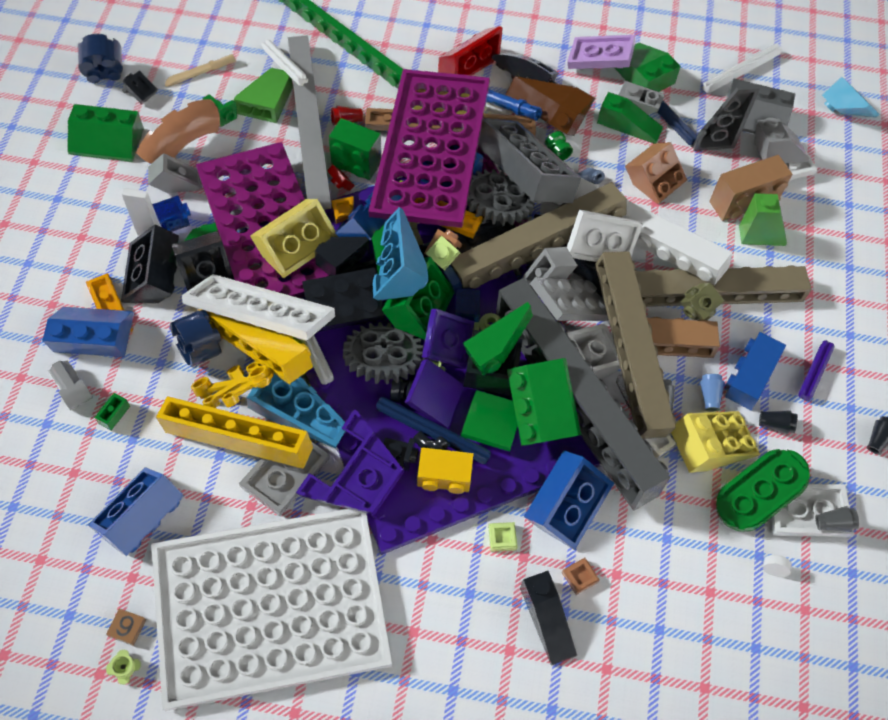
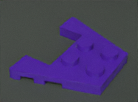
M354 409L342 426V430L362 442L331 487L309 473L296 493L304 498L375 515L405 471L360 413Z

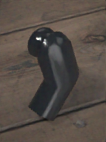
M419 431L413 437L415 443L422 448L445 450L449 446L448 441L442 436H439L434 442L422 431Z

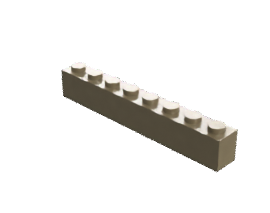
M610 182L575 199L573 203H566L459 254L450 265L461 280L463 291L466 293L513 269L521 267L523 264L537 259L545 248L562 247L567 244L579 210L622 218L627 215V198Z
M603 252L595 266L633 422L642 439L663 438L676 428V419L671 412L669 393L665 389L663 370L659 366L657 347L652 339V327L647 320L646 305L642 301L641 286L635 274V263L631 259L630 252Z
M794 265L786 267L728 268L715 285L712 284L725 300L722 304L804 302L812 290L806 267ZM682 269L635 270L637 281H639L641 286L642 301L646 307L682 306L680 301L685 298L684 294L688 289L693 286L697 287L701 283H709Z

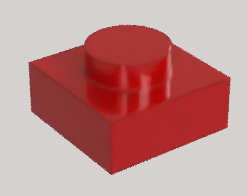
M332 164L327 170L332 176L330 181L338 189L343 187L350 192L355 186L354 183L343 171Z

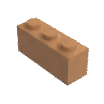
M660 317L647 318L648 323L652 327V339L657 347L658 355L714 358L720 347L717 321L685 320L683 318L662 319Z

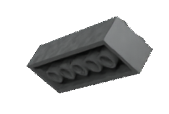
M483 118L478 147L490 157L492 162L499 166L501 171L509 176L511 181L519 186L521 191L530 197L532 202L538 204L552 202L557 205L573 203L581 181V177L518 121Z

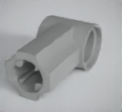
M68 360L52 364L48 372L60 390L58 392L70 411L93 398L83 380L79 379L76 375L77 373Z

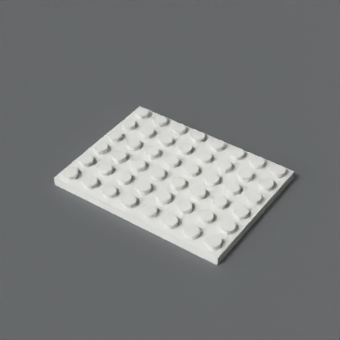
M343 509L151 543L162 709L164 711L392 667L366 513L352 509Z

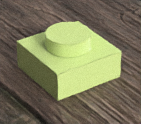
M441 236L426 254L431 256L433 261L445 271L460 252Z

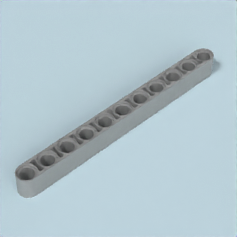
M308 35L288 37L290 60L308 78V83H304L303 86H299L293 80L307 199H318L323 210L331 209Z

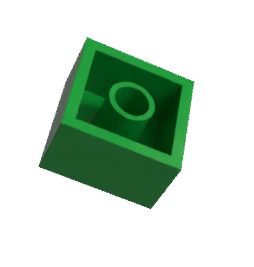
M341 118L329 135L331 165L333 164L340 170L350 172L357 177L371 180L380 166L382 158L381 133Z

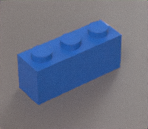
M759 332L755 340L750 338L744 351L748 352L746 357L741 355L735 366V369L738 370L737 374H731L725 384V387L729 388L725 397L752 410L769 381L786 344L762 332Z

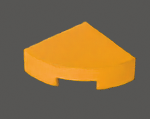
M353 196L331 200L336 224L345 221L353 212Z

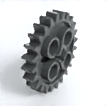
M484 169L483 174L479 171H476L475 175L472 174L467 206H469V212L476 211L475 217L482 215L484 216L483 221L491 219L493 224L500 221L502 226H504L505 221H508L511 225L514 224V221L521 223L522 219L527 220L528 216L532 214L535 202H532L530 197L521 191L519 186L509 179V176L505 175V172L501 171L499 174L493 169L492 173H489Z
M378 322V326L369 323V328L360 326V332L353 330L352 336L347 335V341L344 342L343 359H345V366H349V371H357L356 377L365 375V381L375 378V384H378L380 379H384L385 383L388 384L389 379H393L396 383H399V377L407 380L408 373L415 375L416 369H419L423 360L424 346L421 345V339H416V336L392 327L391 322L387 326H383L381 322Z

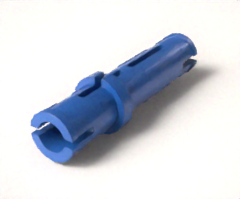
M491 89L488 90L486 103L512 111L517 116L528 117L534 121H538V118L540 119L542 108L527 103L526 100L514 99Z

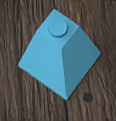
M843 77L838 79L822 94L827 100L824 104L832 112L836 109L840 114L867 117H878L880 115Z

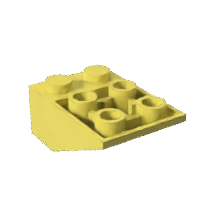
M739 411L688 413L676 422V428L671 432L689 473L713 470L760 455L756 442L752 438L745 420Z

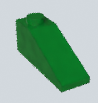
M611 92L607 93L600 108L597 124L653 144L657 143L663 126L628 98Z
M529 302L463 343L467 354L482 375L497 371L507 359L533 317Z

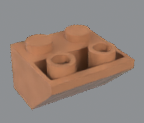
M671 142L652 144L625 166L633 185L655 203L663 201L687 181Z

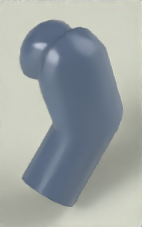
M586 168L577 173L581 178L593 184H600L605 178L603 171L594 168Z

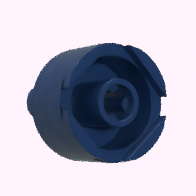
M90 34L83 37V41L78 43V68L81 74L87 77V81L90 83H98L102 79L119 80L123 71L120 43L114 38L113 40L107 39V35Z
M206 310L196 311L170 323L172 336L177 335L178 343L176 346L187 365H191V367L222 353L218 343L222 341L217 328H211L209 324L210 318Z

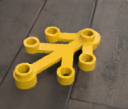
M255 361L246 367L247 377H244V372L240 365H236L227 371L231 380L211 383L208 377H202L191 385V389L197 397L204 399L202 401L203 405L217 408L220 405L219 399L222 398L225 406L229 408L240 401L238 396L251 388H264L269 385L274 373L266 365L261 366V364Z

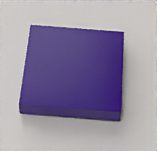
M431 309L422 358L455 368L466 369L468 354L463 343L472 338L475 321L439 309Z
M425 359L421 362L405 403L434 423L447 428L463 390V384L429 359Z

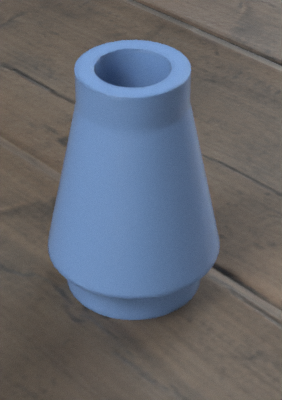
M705 374L702 376V381H700L706 411L720 410L725 382L719 374Z

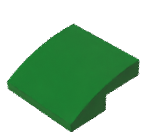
M476 390L461 436L510 452L518 427L513 401Z

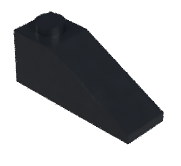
M549 571L523 579L520 590L551 666L576 657V649L561 600Z

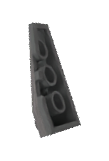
M760 86L737 87L698 133L693 151L735 148L760 91Z

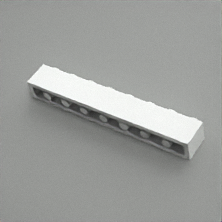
M581 178L574 200L600 187ZM627 200V215L622 218L636 220L643 224L636 242L639 248L713 285L727 271L733 252Z

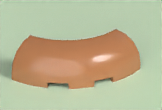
M211 99L198 100L187 103L188 107L178 112L173 110L161 119L162 124L154 132L150 130L136 153L144 161L152 164L163 153L175 158L193 140L207 134L218 133L220 116L214 102Z

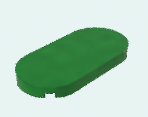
M774 449L765 453L721 488L716 502V510L720 520L727 527L741 532L752 531L762 526L806 490L810 481L807 461L799 453L788 449L787 451Z

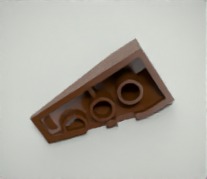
M517 76L514 77L505 94L514 99L526 100L527 103L542 108V115L540 117L542 120L566 135L575 136L595 100V97L578 87Z

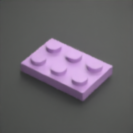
M635 35L575 37L567 61L568 69L629 67L636 43Z

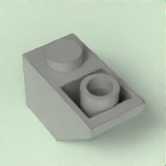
M625 81L619 96L628 98L649 115L658 112L665 94Z

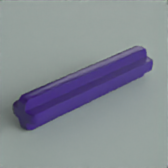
M824 340L820 344L799 391V398L805 401H810L813 398L835 348L834 344L828 340Z

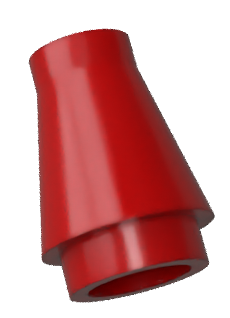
M337 105L336 108H331L332 125H337L341 118L353 123L363 121V111L361 108L356 109Z

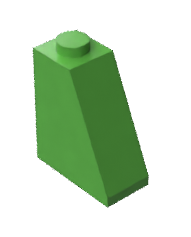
M271 67L235 96L234 101L236 102L237 114L277 123L293 89L292 78L284 70Z
M754 194L739 225L741 244L787 245L778 194Z

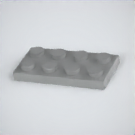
M535 277L530 283L557 321H609L604 299L600 297L596 291V286L589 280Z

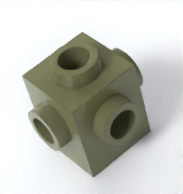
M701 283L697 287L693 286L688 289L684 294L685 298L680 301V304L684 307L683 311L690 319L708 320L716 314L715 309L725 300L711 283Z

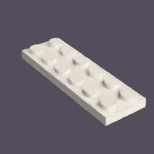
M214 274L182 295L183 304L206 310L216 315L233 318L236 321L250 323L257 327L270 329L277 333L297 337L300 340L310 339L335 317V309L332 307Z

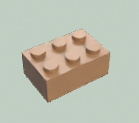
M775 155L722 173L709 202L722 221L730 218L736 219L746 213L755 193L778 194L780 201L793 174L781 157Z

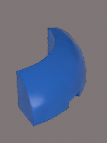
M373 192L366 199L365 202L367 204L365 206L360 204L348 216V222H343L335 232L338 237H367L370 241L374 232L388 220L369 217L368 211ZM394 195L391 200L398 201L402 199V196Z

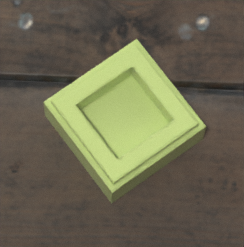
M515 522L489 523L490 552L517 550Z

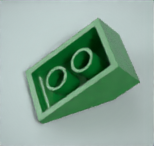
M636 43L630 66L623 68L614 67V69L626 81L659 92L676 83L681 65L667 52L642 43Z

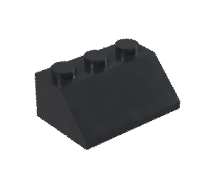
M155 224L129 243L121 302L160 303L173 294L175 288L173 284L174 274L176 273L177 265L172 245L178 243L179 235Z

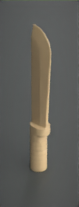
M230 54L215 61L211 60L207 64L172 75L166 80L165 86H173L208 71L236 62L234 55Z

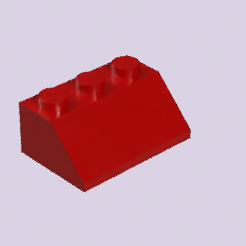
M496 26L485 29L464 43L457 45V47L449 52L442 54L438 60V72L472 76L495 62L491 57L493 54H500L503 28Z

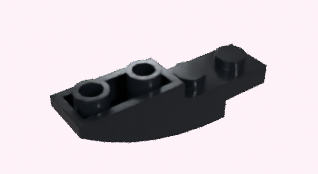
M512 53L493 54L491 57L496 62L498 68L504 71L507 70L512 74V79L517 76L558 84L555 79L559 73L538 60Z

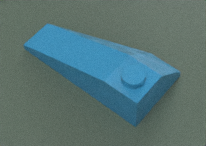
M399 207L384 224L380 244L384 249L376 263L380 266L379 275L376 274L373 278V298L376 300L413 296L419 289L424 288L428 282L427 264L404 210Z
M274 374L269 385L264 388L253 387L248 394L247 407L252 411L280 425L307 431L310 438L333 448L337 447L345 434L342 430L345 421L329 404H326L317 395L315 389L309 386L301 376L291 384H288Z

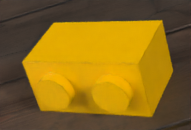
M421 447L417 486L428 491L445 489L454 494L469 492L473 453Z

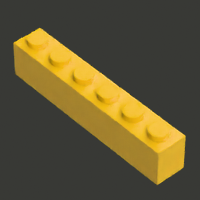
M206 311L210 318L209 324L212 329L217 328L222 338L259 364L266 365L268 369H271L275 375L286 383L291 384L313 368L309 348L305 344L295 341L292 336Z
M169 396L165 399L156 416L165 433L304 469L313 449V444L307 431Z

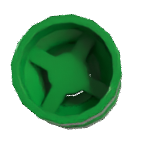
M553 132L545 139V146L562 161L569 158L573 153V148L570 143L566 142L563 132Z

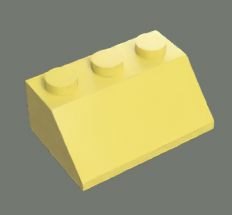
M318 199L304 200L250 235L264 259L283 278L313 259L319 244L326 242L331 237L338 236Z

